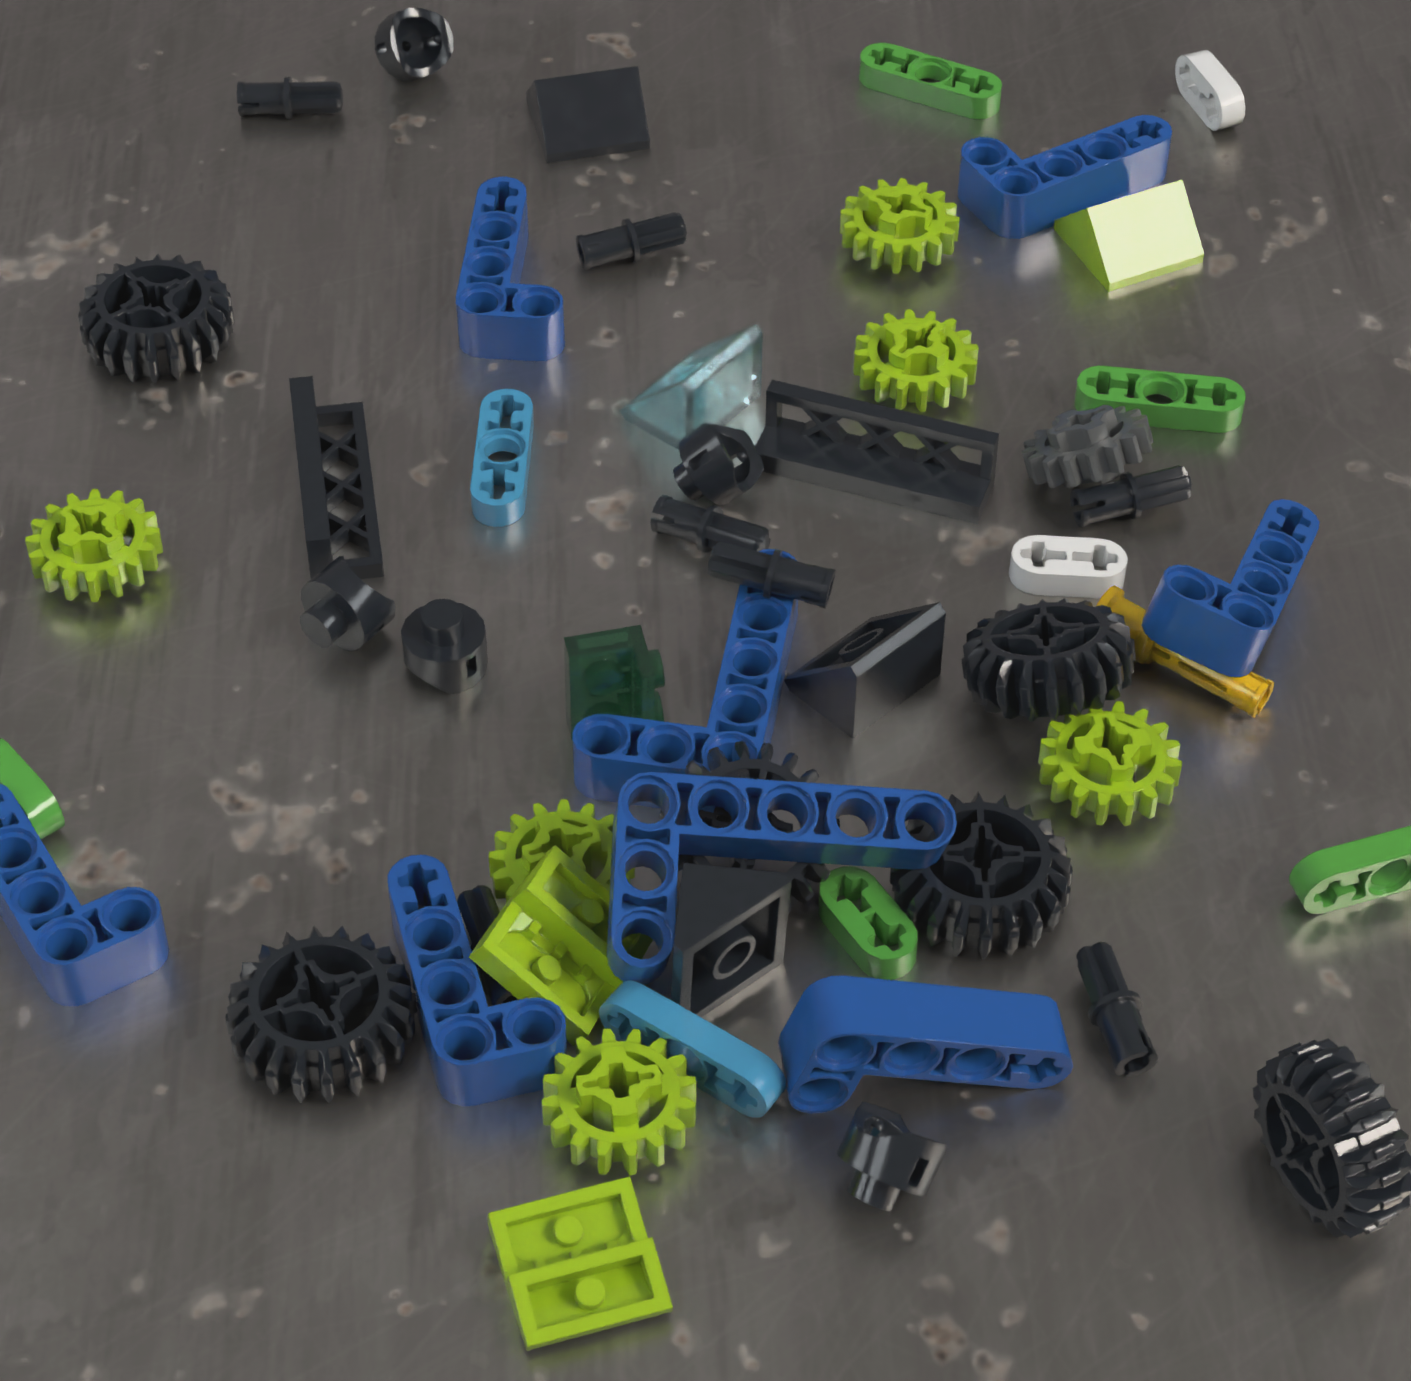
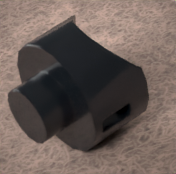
M406 8L388 15L379 24L375 35V52L379 63L390 75L400 80L414 81L437 72L448 62L454 50V37L448 21L440 14L424 8Z
M703 423L681 438L678 446L682 463L674 467L673 474L677 485L689 499L696 501L705 495L713 503L724 506L753 487L760 478L764 465L757 448L745 431L717 424ZM737 457L743 463L734 468L732 460Z
M344 556L337 557L309 580L301 590V601L305 610L300 616L301 628L313 643L322 648H328L334 643L347 651L358 650L395 618L396 606L394 600L385 597L363 582L349 568Z
M436 599L415 609L405 619L401 629L403 658L405 665L412 673L449 694L464 692L474 687L484 677L488 663L486 630L484 620L476 610L450 599Z
M862 1102L854 1113L839 1146L837 1155L843 1161L856 1168L847 1191L871 1206L890 1212L901 1190L919 1196L927 1195L945 1156L947 1145L911 1133L900 1114L872 1103ZM873 1126V1129L869 1135L870 1127Z

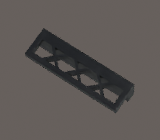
M313 376L289 378L310 578L312 579L333 562V555L349 541L369 551L370 557L345 559L349 568L360 579L384 577L363 402L316 406ZM344 424L354 425L338 441L319 431V427ZM339 460L357 468L343 481L326 472ZM344 500L361 508L348 522L330 513Z
M771 380L766 390L765 427L755 447L764 465L763 472L978 524L994 487L999 433ZM782 403L802 408L812 420L804 423L783 418ZM842 418L858 421L868 433L863 436L847 433L837 421ZM898 432L913 434L922 442L924 447L918 450L904 447L893 435ZM959 445L982 451L981 465L960 460L950 449Z

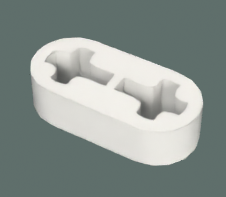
M1208 50L1181 55L1175 65L1176 82L1179 91L1206 126L1212 131L1240 125L1245 117L1244 96L1238 83Z
M1032 535L1019 539L1013 545L1009 577L1017 589L1028 594L1098 599L1114 585L1121 589L1123 588L1128 559L1122 547L1111 540ZM1033 563L1042 564V567H1035ZM1094 566L1103 567V570H1095Z

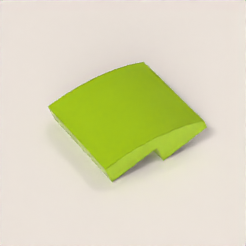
M554 845L546 852L482 936L469 958L518 1000L539 997L550 1000L558 1005L565 1015L566 1041L575 1046L577 1038L581 1036L586 1038L599 1018L600 1006L623 981L614 975L607 959L610 892ZM636 933L625 937L622 940V945L632 957L642 959L653 939L648 935Z
M630 1176L488 1213L487 1223L527 1351L672 1312L673 1305L653 1237L648 1238Z

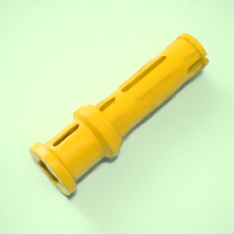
M1115 585L1110 587L1100 598L1096 606L1104 605L1110 607L1112 613L1124 616L1125 625L1130 628V637L1134 639L1135 661L1140 664H1151L1155 661L1199 687L1230 702L1253 718L1262 711L1273 691V681L1265 679L1252 671L1243 677H1229L1152 641L1142 628V618L1146 609L1124 598L1125 592Z

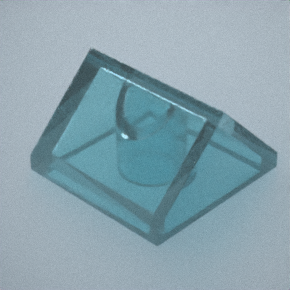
M755 324L692 351L619 411L626 421L678 450L681 438L703 423L725 426L761 396L762 331Z

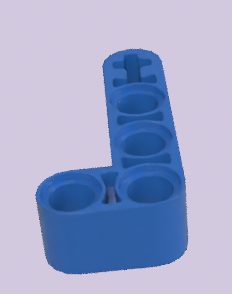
M1153 115L1135 116L1023 160L1006 144L990 137L973 138L965 142L961 148L958 198L962 204L996 235L1007 239L1028 237L1053 227L1054 220L1141 192L1161 183L1166 177L1172 127L1160 117Z
M503 176L488 179L477 190L456 292L459 347L467 355L476 358L548 361L561 354L565 347L563 297L556 289L549 286L520 284L529 237L527 192L525 185L521 181L511 177Z
M1284 499L1272 501L1268 505L1230 584L1188 565L1177 564L1169 566L1164 571L1142 618V628L1145 634L1157 644L1229 677L1248 675L1253 670L1279 618L1319 530L1320 522L1317 516L1300 503Z
M0 784V916L46 994L55 1003L63 1006L77 1007L99 999L159 970L168 959L169 945L158 898L146 889L127 887L81 906L15 796L5 785Z
M423 854L410 855L400 859L391 867L387 875L392 927L402 963L410 975L411 990L416 994L417 1017L440 1094L451 1104L466 1107L543 1090L544 1075L555 1074L554 1057L558 1052L567 1054L565 1015L561 1008L552 1001L539 997L525 998L488 1007L476 964L469 958L472 950L446 867L435 857ZM418 905H425L424 908L418 909Z
M845 975L829 976L810 984L801 995L778 1040L783 1072L787 1082L788 1100L793 1108L808 1114L828 1112L844 1105L853 1094L863 1075L1042 1089L1063 1081L1073 1068L1057 1003L1048 996Z

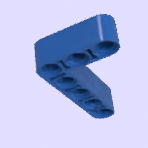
M764 549L759 552L773 555L775 549ZM782 551V557L797 561L795 557ZM739 585L707 727L611 714H594L585 717L577 723L573 730L572 740L574 784L578 791L591 799L617 803L621 788L631 777L646 772L685 774L686 765L692 760L702 764L710 771L707 761L709 750L718 747L724 753L728 762H732L733 747L736 742L740 741L746 743L749 750V759H757L762 744H771L798 617V600L772 594L770 599L764 598L763 590ZM640 801L633 804L660 809L656 804L648 801ZM706 806L700 810L714 812L715 807L718 806Z
M659 772L639 773L628 779L621 788L613 820L607 936L608 965L614 975L623 982L632 980L643 985L658 979L665 971L675 938L679 854L913 870L923 869L937 862L952 839L957 824L955 810L943 796L927 790ZM640 801L652 802L660 807L664 813V818L657 823H643L633 817L629 807ZM706 806L722 807L729 813L733 823L725 828L710 827L702 821L698 811ZM776 810L788 811L796 816L801 829L791 833L778 831L769 822L767 814ZM848 814L857 816L864 821L869 834L864 837L848 836L841 831L837 825L836 818ZM911 819L925 821L933 828L936 839L929 842L916 840L906 830L905 822ZM643 866L650 868L658 874L661 879V885L650 891L636 889L627 880L626 873L634 867ZM631 934H645L655 941L659 952L649 959L634 958L626 952L622 945V940Z

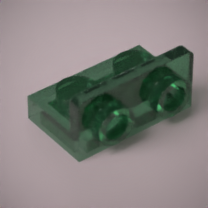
M641 625L564 637L566 722L571 740L573 739V730L577 723L585 717L594 714H611L664 721L659 692L655 691L656 688L665 686L663 663L658 649L648 650Z

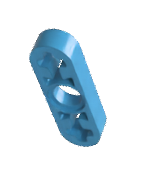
M516 389L493 391L483 398L480 405L470 484L471 507L475 519L491 527L511 525L517 522L525 512L534 431L533 403L527 394ZM511 416V429L501 428L500 423L503 421V417ZM496 452H511L517 455L515 459L508 462H495L488 458ZM494 485L505 486L502 499H494Z
M632 980L622 982L599 1008V1017L605 1029L610 1028L617 1041H626L632 1029L640 1030L641 1044L648 1047L662 1037L667 1040V1059L683 1054L687 1059V1076H694L696 1078V1087L746 1116L752 1118L763 1117L786 1089L787 1082L783 1072L766 1054L639 982Z

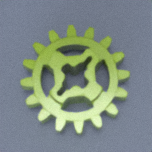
M900 178L897 186H889L885 180L881 179L878 180L876 190L862 185L858 189V197L847 196L845 199V209H841L840 234H842L843 248H853V259L856 261L867 257L871 258V268L875 270L885 265L890 266L893 273H899L902 265H910L915 272H921L922 262L924 261L938 266L941 264V255H952L954 252V242L958 241L960 217L956 216L957 205L955 203H945L946 193L942 190L932 194L928 193V183L925 182L915 186L908 184L906 178Z
M906 309L903 319H897L892 314L885 313L883 314L882 326L877 323L868 322L865 335H857L853 374L860 376L859 387L861 390L875 388L874 401L878 403L890 397L895 399V409L902 410L907 402L915 403L920 412H926L927 402L935 401L940 407L946 408L949 406V395L963 399L966 396L967 385L975 384L979 348L978 345L971 344L972 333L970 330L956 332V320L954 318L940 323L936 320V312L929 311L924 318H916L912 309Z
M92 489L86 500L80 501L73 493L68 494V505L63 508L48 504L45 506L48 520L33 519L31 522L33 535L27 536L25 539L34 578H43L45 590L49 593L63 586L66 600L70 601L76 598L80 592H88L91 602H98L101 591L110 590L118 598L123 596L122 585L127 582L141 587L145 584L142 570L156 571L159 567L157 554L163 553L160 528H158L155 512H145L143 500L140 498L125 504L123 491L119 490L115 491L109 499L101 498L99 490Z
M1116 701L1112 711H1103L1102 708L1099 710L1088 708V713L1081 714L1079 717L1072 714L1065 715L1064 723L1051 720L1048 724L1047 738L1041 739L1038 764L1041 765L1040 783L1052 785L1050 800L1053 803L1063 802L1068 799L1072 801L1071 816L1077 818L1086 810L1095 812L1096 825L1103 826L1108 815H1117L1124 826L1131 825L1132 813L1134 811H1138L1143 816L1151 819L1155 817L1157 802L1169 805L1172 801L1174 787L1178 786L1182 761L1178 760L1179 740H1166L1169 726L1165 722L1150 726L1147 724L1148 710L1142 708L1133 716L1124 713L1125 707L1122 701Z
M561 799L557 806V811L547 812L546 808L539 802L533 804V818L527 820L523 816L513 814L510 816L511 832L497 831L495 833V851L489 852L490 877L493 882L495 899L506 898L507 903L537 863L554 845L610 892L614 815L604 816L600 820L595 819L594 804L587 803L580 812L570 811L568 800ZM635 867L626 873L629 883L630 879L635 878Z
M608 1028L603 1029L602 1043L595 1046L582 1036L577 1038L575 1058L559 1052L554 1057L555 1074H545L543 1078V1124L551 1126V1142L555 1148L570 1144L571 1163L578 1166L591 1156L597 1158L598 1174L606 1175L613 1162H623L628 1175H636L638 1159L647 1157L651 1163L659 1167L664 1164V1145L682 1150L685 1146V1128L695 1127L697 1082L694 1076H687V1059L683 1054L667 1059V1040L661 1037L648 1047L641 1044L640 1030L632 1029L626 1041H616L614 1033Z

